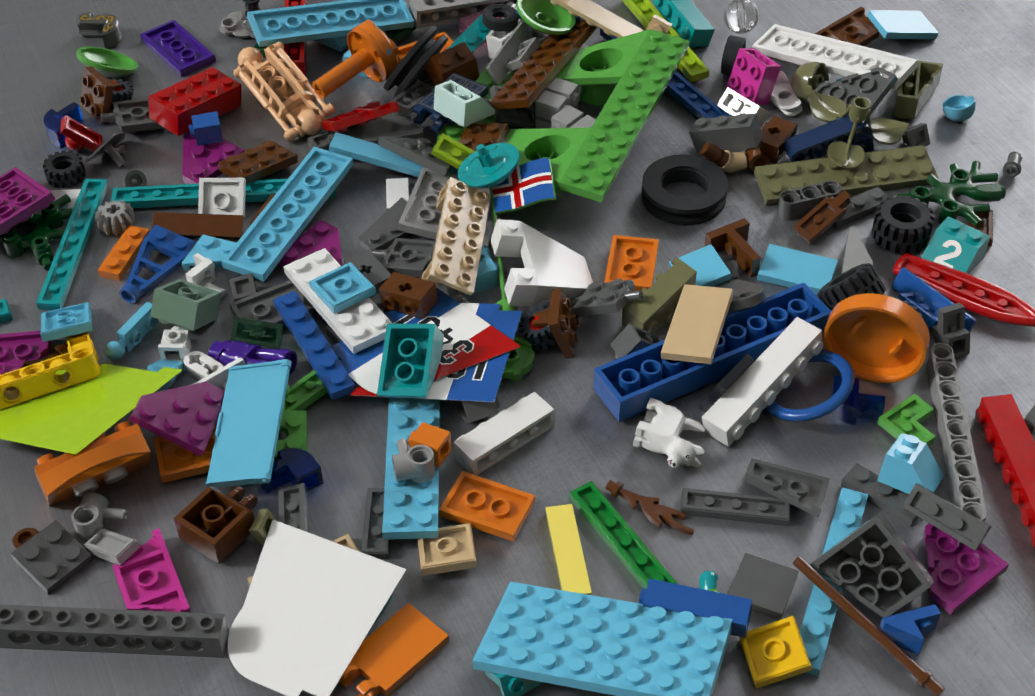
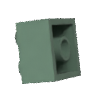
M181 279L175 280L154 289L150 317L160 319L159 321L163 324L181 326L182 330L195 331L217 319L221 292Z

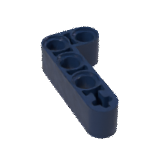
M848 115L787 139L783 148L791 162L821 158L828 155L827 150L831 143L835 141L848 143L853 122ZM866 120L858 123L851 144L862 147L865 153L872 152L874 149L872 130Z

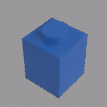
M217 111L191 116L193 125H189L191 138L196 137L197 146L223 142Z

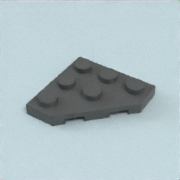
M877 67L870 69L871 72L858 75L856 73L842 77L837 82L830 84L829 82L821 83L815 91L841 99L846 104V107H848V104L852 105L854 98L865 97L871 103L869 108L871 115L897 82L898 78L895 74Z

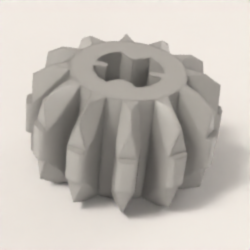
M114 199L110 203L105 202L104 206H98V211L95 213L98 228L101 232H105L107 236L111 234L117 236L119 233H124L129 225L133 226L136 219L130 203H125L124 200L116 202Z

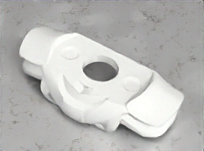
M780 71L770 101L786 115L796 116L802 112L801 100L795 95L785 73ZM782 93H788L790 94V97L787 99H781L779 98V95Z

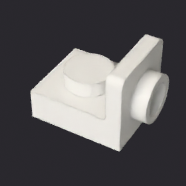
M196 253L193 256L195 267L186 273L187 282L204 286L207 282L212 283L216 280L214 263L209 258Z

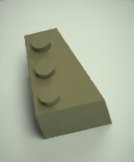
M917 60L918 67L895 91L893 117L902 119L916 118L939 84L943 68L942 63Z
M675 257L671 261L673 266L666 273H658L655 276L657 281L648 290L645 287L642 289V300L630 301L623 307L622 325L626 327L630 323L651 334H655L658 329L667 323H671L684 284L696 285L697 271Z

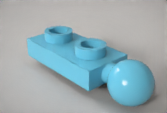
M146 302L116 332L118 341H111L106 345L105 354L109 359H121L125 351L130 352L156 326L159 321L157 318L150 317L151 303Z

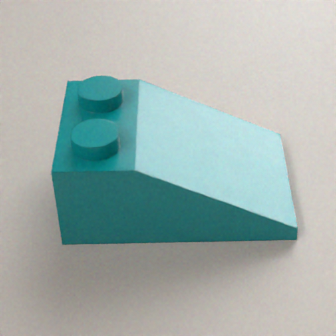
M387 324L377 389L378 397H428L441 360L444 334L436 324Z

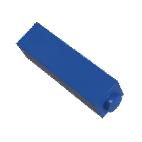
M649 579L647 589L642 588L639 597V603L643 604V607L652 608L659 606L666 611L678 613L688 611L701 617L718 616L720 618L732 619L730 635L743 638L747 636L752 611V599Z

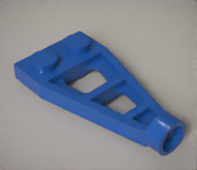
M155 225L144 238L128 280L119 291L121 298L128 303H135L138 298L142 297L182 266L183 260L196 242ZM156 250L171 257V259L165 264L159 265L150 261L149 257L151 252ZM142 268L156 273L149 280L138 276Z

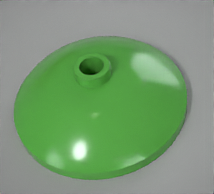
M517 0L516 8L521 19L538 32L548 35H562L570 32L574 27L575 16L571 15L564 7L553 5L550 0Z
M85 46L78 48L76 51L78 60L85 67L92 66L103 77H109V79L112 77L121 78L129 76L138 71L139 64L134 59L113 50Z

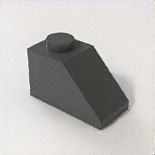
M629 323L610 345L615 351V358L619 359L658 343L661 339Z

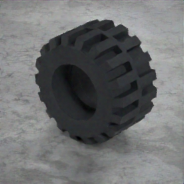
M898 195L896 197H888L887 200H882L876 208L872 237L877 245H881V248L884 250L888 249L892 253L897 252L904 255L905 253L914 254L915 251L920 252L923 248H926L930 240L935 219L933 210L928 208V204L925 202H920V199H913L911 196L902 197Z
M867 263L853 267L835 277L821 288L817 296L832 311L839 302L848 297L866 293L883 295L886 288L873 266Z

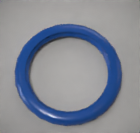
M821 350L818 355H814L808 362H826L836 366L842 376V383L838 391L824 403L807 409H787L779 406L775 400L764 409L774 417L790 422H806L830 414L848 399L853 390L855 375L850 363L837 353Z

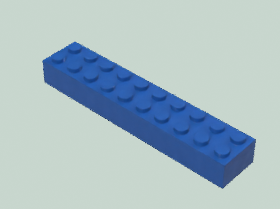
M801 283L767 297L763 302L755 306L728 313L712 364L661 359V350L665 341L662 340L594 368L593 389L617 421L622 422L647 411L646 407L650 398L659 400L664 404L723 379L746 354L754 359V363L796 317L821 329L823 336L831 310L805 283Z

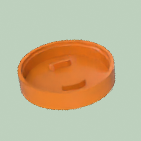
M874 293L854 295L839 302L831 311L823 333V343L827 351H832L845 358L852 366L856 378L874 383H894L913 376L922 367L930 342L928 327L917 311L896 298Z

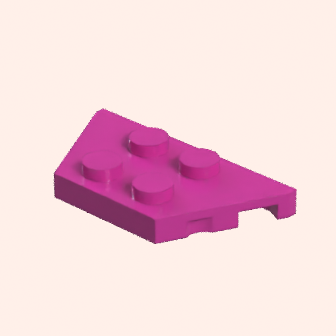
M159 528L152 532L153 537L143 546L139 544L140 548L121 566L118 564L112 566L127 610L191 612Z

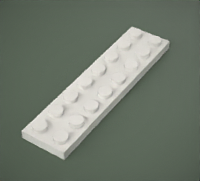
M774 24L752 45V48L757 49L766 56L797 65H803L808 62L825 63L829 73L844 77L856 73L858 75L871 72L870 69L880 67L897 76L898 80L891 88L893 90H896L918 67L916 59Z

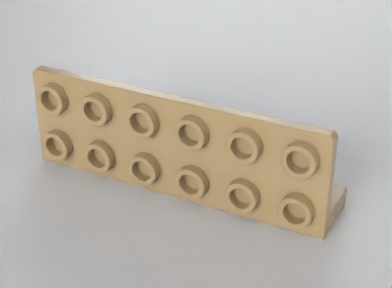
M550 0L553 5L562 6L567 9L571 15L580 16L585 19L589 25L598 26L603 29L609 36L620 38L644 31L591 0ZM654 14L646 30H657L667 34L672 23Z
M452 177L448 179L439 193L436 210L441 212L432 261L423 272L421 279L435 282L436 288L439 283H442L468 295L474 293L491 199L490 194L477 188L469 187L466 183Z

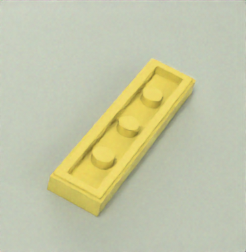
M572 504L545 507L561 590L592 595Z

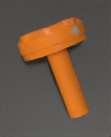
M368 19L360 23L348 33L347 44L352 56L312 82V87L320 98L324 99L362 71L372 80L384 82L388 80L398 66L399 50L396 44L371 20Z

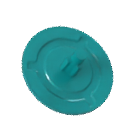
M495 143L488 146L480 144L476 147L477 151L469 155L460 165L458 178L466 183L467 186L473 188L496 186L512 174L520 159L519 151L514 145L508 143Z

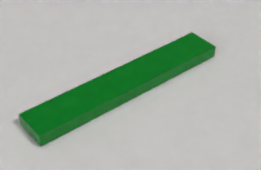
M592 481L569 492L571 501L643 588L647 589L649 579L678 584Z

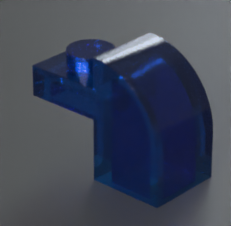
M75 102L58 112L50 109L44 116L43 121L49 141L59 149L66 147V136L60 134L62 118L66 115L79 123L84 122L80 106Z
M833 376L830 398L840 388L842 376ZM855 378L853 390L848 399L832 413L839 420L850 425H856L857 418L878 420L883 415L885 396L859 393V378Z
M286 448L277 451L278 461L273 463L270 483L261 485L264 491L269 493L289 482L292 485L305 483L307 491L324 483L321 466L310 453L298 448Z

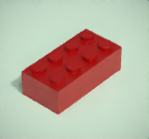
M214 67L208 68L203 72L148 96L149 118L175 135L180 136L190 131L189 125H193L191 118L193 115L217 111L219 117L240 107L242 84Z

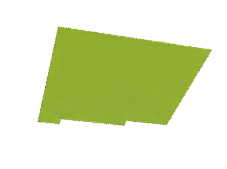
M103 363L100 365L101 373L96 378L1 409L0 439L76 455L132 411L142 395L156 392L180 373L182 369L163 367L158 372ZM59 370L55 374H64L66 370Z

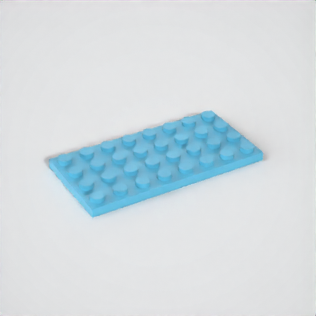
M510 582L472 660L473 669L497 674H508V676L614 696H712L732 631V619L720 618L718 616L707 618L696 616L688 611L678 613L666 611L659 606L648 608L643 607L641 603Z

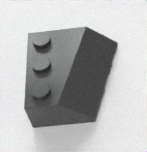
M881 511L810 564L816 571H820L830 578V581L847 590L857 600L883 618L890 616L930 588L934 582L932 576Z

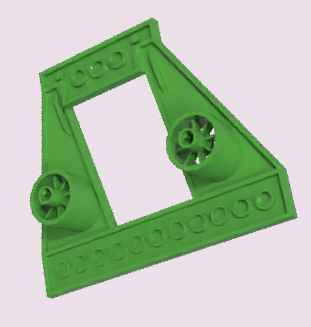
M648 29L579 49L555 77L578 84L580 100L590 105H604L593 126L587 128L510 129L503 143L512 144L518 149L520 159L517 166L536 159L549 158L551 160L556 195L566 191L602 203L687 51L689 40ZM485 68L476 80V82L488 86V94L484 98L492 100L491 87L493 85L504 86L518 70L508 72L502 82L496 84ZM495 114L474 123L491 124L497 123ZM456 122L453 125L446 124L438 135L437 141L442 133L459 141L467 126H460Z

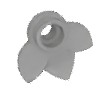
M242 11L233 12L221 20L219 26L221 33L235 35L240 38L251 37L243 26V21L246 18H243Z

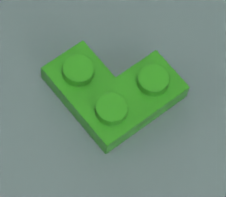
M913 394L878 419L877 424L896 440L902 433L917 437L920 441L927 443L928 447L935 441L936 436L920 424L932 416L934 408L916 394Z

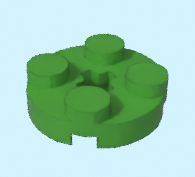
M514 336L513 341L521 347L510 351L508 357L513 355L514 358L507 359L502 378L519 381L523 378V375L533 368L535 354L527 340Z

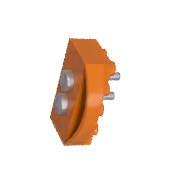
M129 421L119 423L114 427L115 433L105 436L104 433L101 434L76 455L65 453L54 458L53 454L49 453L37 459L39 465L35 466L34 469L36 479L48 505L52 506L75 495L76 497L84 496L95 491L100 484L115 483L125 478L128 472L149 464L151 451L138 423L132 426Z

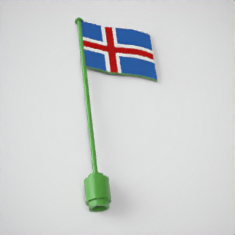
M549 158L536 159L515 167L512 174L505 181L489 188L494 227L497 221V214L517 211L542 201L556 200L552 166ZM497 256L502 299L495 304H501L499 310L518 311L517 306H509L504 290L505 280L502 257Z

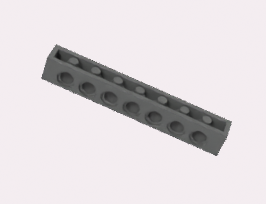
M0 605V648L224 658L228 643L229 629L225 614Z

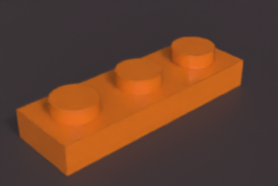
M129 225L98 268L99 277L121 281L136 259L142 242L150 232V229Z

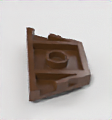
M859 7L815 34L865 46L879 38L880 32L870 19L865 16V9Z

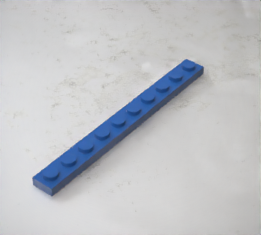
M600 28V35L607 41L617 39L616 36L607 35ZM674 72L665 90L698 119L717 118L723 115L729 116L678 72Z

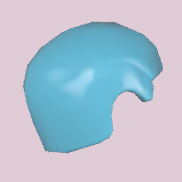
M954 95L943 101L944 115L954 122H963L970 119L976 109V101H974L973 96Z

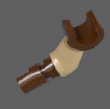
M707 142L700 153L726 173L746 169L747 165L754 173L757 166L771 165L768 156L762 155L759 147L747 149L745 153L730 152L728 150H721L718 146Z

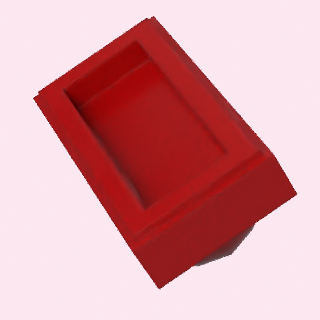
M65 115L62 118L60 134L66 136L65 144L68 149L77 152L86 147L95 152L102 145L103 136L69 116Z

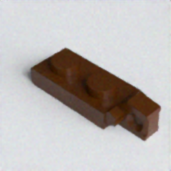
M844 190L836 198L832 196L830 198L826 197L793 226L794 231L808 244H811L847 211L845 207L851 203V195Z

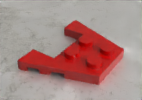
M372 101L367 103L366 106H359L354 108L353 111L339 114L321 121L324 130H329L331 133H342L348 131L349 126L365 125L371 119L397 112L400 108L398 102L380 105L379 101Z

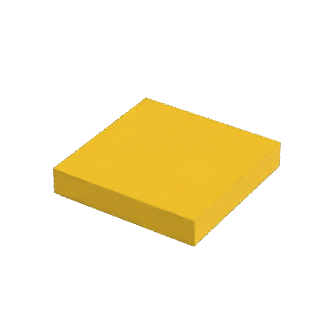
M794 616L747 631L746 638L739 637L756 689L813 670Z

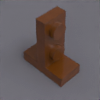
M745 218L706 233L705 246L712 244L716 252L725 250L750 277L758 275L761 257L746 242L748 240L750 223Z

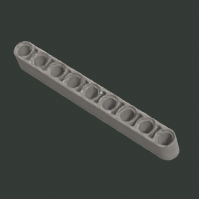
M936 343L930 349L926 370L951 501L954 505L985 522L987 510L954 352L949 345Z

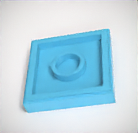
M712 244L679 257L680 260L697 271L696 285L714 287L732 279L730 271Z
M351 262L309 281L313 292L334 314L376 294V288Z

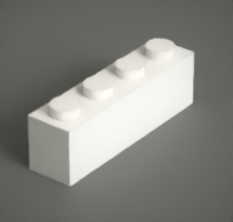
M533 392L527 397L521 398L509 408L501 410L488 421L482 422L469 433L461 435L453 442L454 459L468 473L478 475L554 427V409L536 392Z

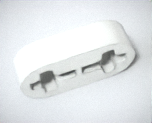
M199 351L188 353L183 360L186 372L198 380L223 367L220 362Z

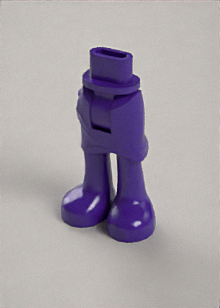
M215 341L208 350V356L216 358V361L225 366L240 357L245 361V365L288 359L291 361L289 372L291 374L297 365V354L295 351L288 349H266L244 341Z

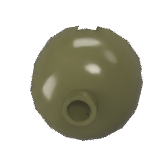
M805 63L792 76L791 87L797 98L804 103H808L807 99L819 84L829 81L828 69L825 63Z

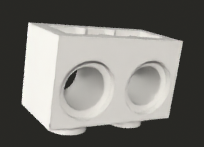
M729 87L717 104L718 107L732 116L742 113H756L760 127L763 126L770 114L769 111Z

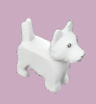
M650 398L646 407L648 410L644 421H639L636 428L633 446L643 447L658 454H666L668 456V465L672 468L688 465L700 467L701 463L695 456L704 454V449L690 441L681 439L680 434L682 430L704 432L705 428L699 421L685 417L676 407L665 405L659 400Z

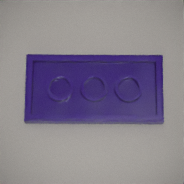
M175 20L140 34L141 41L181 77L216 62L215 55Z

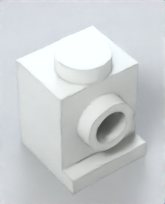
M174 326L171 330H164L161 344L158 345L161 359L184 360V357L190 353L192 344L189 330H182L180 326ZM170 351H179V354H170Z

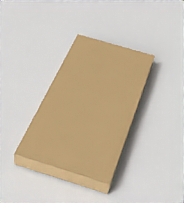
M684 284L661 350V359L712 364L733 297V289Z

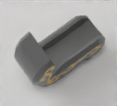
M85 12L77 16L76 22L81 36L102 37L105 49L112 48L121 41L122 31L120 22L115 15L106 13L94 16L91 12Z

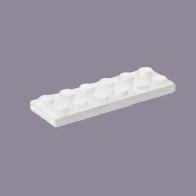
M325 248L283 266L286 276L353 354L385 340L387 324L393 323L370 298L334 314L310 288L309 281L341 267Z

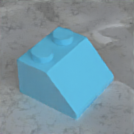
M901 433L886 453L877 481L907 494H910L916 483L935 493L944 475L927 443L920 441L913 435Z

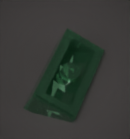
M234 317L230 341H240L252 345L280 349L282 346L283 324Z

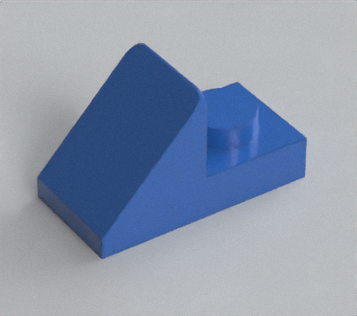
M936 604L882 618L879 629L900 648L919 655L924 643L922 635L929 634L936 629L941 613Z

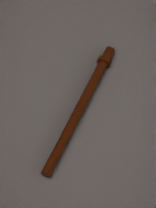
M798 556L792 564L906 668L918 680L917 684L921 687L924 685L935 696L942 694L945 688L932 677L933 673L930 670L925 671L801 556Z

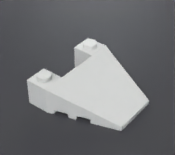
M497 219L490 240L494 255L500 257H522L525 267L511 268L504 288L509 306H537L540 301H551V290L560 288L564 296L568 295L569 298L581 296L588 286L593 283L584 256L521 221Z

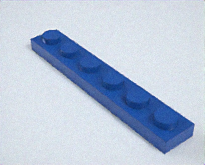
M296 291L274 298L273 302L276 310L331 399L335 400L352 393L355 390L354 382Z

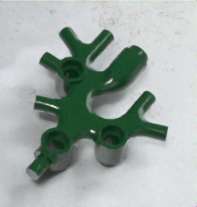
M973 161L970 172L960 169L957 163L951 164L949 167L951 171L949 183H944L931 174L927 177V182L934 187L930 190L925 186H917L913 190H909L908 193L898 195L902 197L911 196V198L920 199V202H925L928 205L929 202L940 204L941 207L938 215L940 224L948 216L957 220V216L969 220L976 228L982 226L983 220L976 214L989 213L990 205H965L957 202L954 196L965 195L981 202H995L1005 198L1006 190L1005 186L999 185V183L974 185L973 183L997 182L998 174L981 173V163Z
M67 194L51 202L47 208L41 210V213H34L28 220L22 222L25 225L34 227L31 233L20 235L11 228L6 234L0 235V243H3L7 255L11 258H17L25 253V248H31L36 263L44 266V269L49 271L54 258L49 241L61 239L65 230L55 229L62 227L64 224L63 220L71 216L72 208L60 211V208L71 202L70 197Z

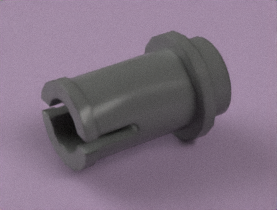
M1011 152L1008 155V161L1004 164L1003 171L1008 177H1015L1021 173L1022 168L1020 164L1023 157H1021L1022 154L1019 152Z

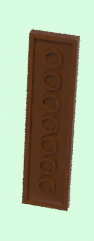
M585 20L575 23L573 29L566 34L549 35L540 44V47L531 54L532 57L524 62L523 66L496 93L489 102L490 106L495 110L530 107L597 29L596 26H591Z

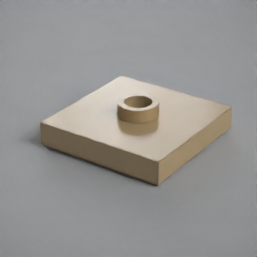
M471 523L438 528V538L418 539L422 576L477 567Z

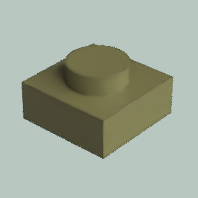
M260 509L249 529L250 533L262 547L264 546L272 520L278 521L269 509Z

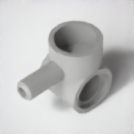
M399 439L397 441L399 454L392 455L396 482L410 479L417 483L430 481L435 475L433 450L426 445H416L409 449L407 440Z
M87 493L83 496L80 506L73 510L71 519L78 538L87 542L99 530L104 529V518L125 520L128 514L127 510L108 508L109 501L104 496L96 493Z

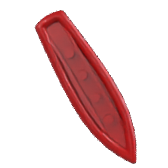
M908 253L901 256L893 267V273L896 276L901 268H907L954 304L961 303L968 311L1004 323L1035 327V308L1015 294L986 280Z

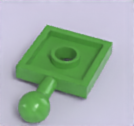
M287 384L285 399H286V398L289 396V394H290V387H289L288 384ZM284 401L279 431L286 433L288 437L284 440H277L274 461L307 462L306 411L285 410Z

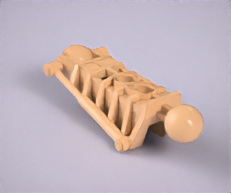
M277 42L264 49L267 58L265 62L262 53L254 47L242 49L237 58L239 66L233 70V74L236 78H241L262 106L272 114L285 130L284 138L290 142L298 137V134L301 137L318 134L322 129L321 121L326 120V116L328 117L335 113V107L331 103L326 104L315 93L313 87L309 84V80L284 51L283 44ZM316 100L322 106V110L316 106Z

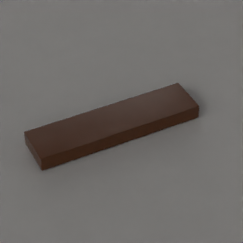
M154 212L152 228L158 225L183 237L200 238L202 235H207L219 239H240L244 234L245 217L243 215Z

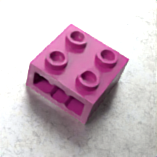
M739 48L727 87L757 105H768L782 66L755 48Z

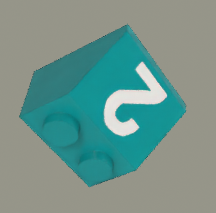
M948 216L936 229L921 258L969 274L985 257L990 236Z

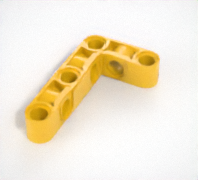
M89 332L67 336L68 353L0 375V410L96 378L101 373V369ZM59 370H66L64 374H55ZM11 386L16 387V389L13 391L5 390L6 388Z

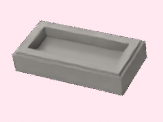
M103 528L83 545L91 555L120 566L140 548L137 540Z

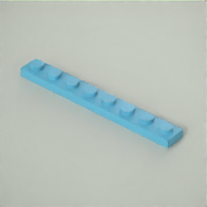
M842 487L823 554L860 527L869 494ZM818 571L829 583H831L842 594L843 588L841 586H837L832 581H830V578H828L820 571ZM815 584L813 585L800 635L813 669L805 673L819 676L838 605Z

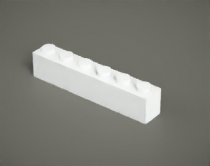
M796 317L702 416L704 432L728 447L734 440L740 439L751 422L754 423L759 418L762 410L774 402L777 394L783 388L785 389L790 385L792 378L798 372L805 369L808 361L814 355L820 353L823 348L822 330Z

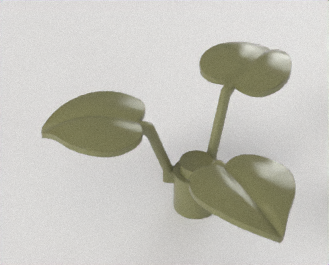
M814 90L810 96L811 112L817 119L823 122H833L837 117L843 118L849 113L853 126L848 143L835 141L829 145L827 150L829 159L844 169L859 167L865 158V152L862 147L851 145L858 123L866 119V122L871 127L874 140L887 145L899 142L909 123L886 118H873L870 120L871 110L869 108L871 103L865 97L854 98L852 105L848 104V107H846V104L841 99L834 96L820 94Z

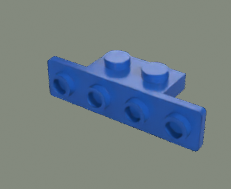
M907 268L900 269L891 286L899 293L898 298L901 301L906 300L910 302L911 306H915L918 309L917 312H921L928 329L938 325V309L954 304ZM965 312V329L971 332L976 324V319Z

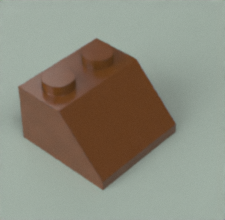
M465 42L432 56L425 68L436 86L453 73L473 81L479 78L476 58Z

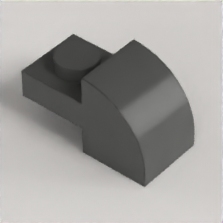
M956 303L938 309V325L932 326L935 344L945 343L953 349L955 358L970 354V332L965 329V306L961 303Z

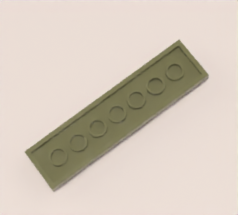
M924 145L866 152L863 163L855 169L839 167L827 157L757 166L754 170L766 206L779 204L780 194L786 190L826 181L839 183L842 187L841 192L845 190L849 195L860 194L879 187L881 190L928 185L927 177L931 174L938 179V175Z

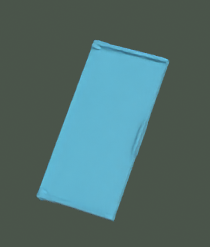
M283 359L229 368L222 408L215 431V442L206 481L207 487L219 488L270 483L291 368L290 360Z

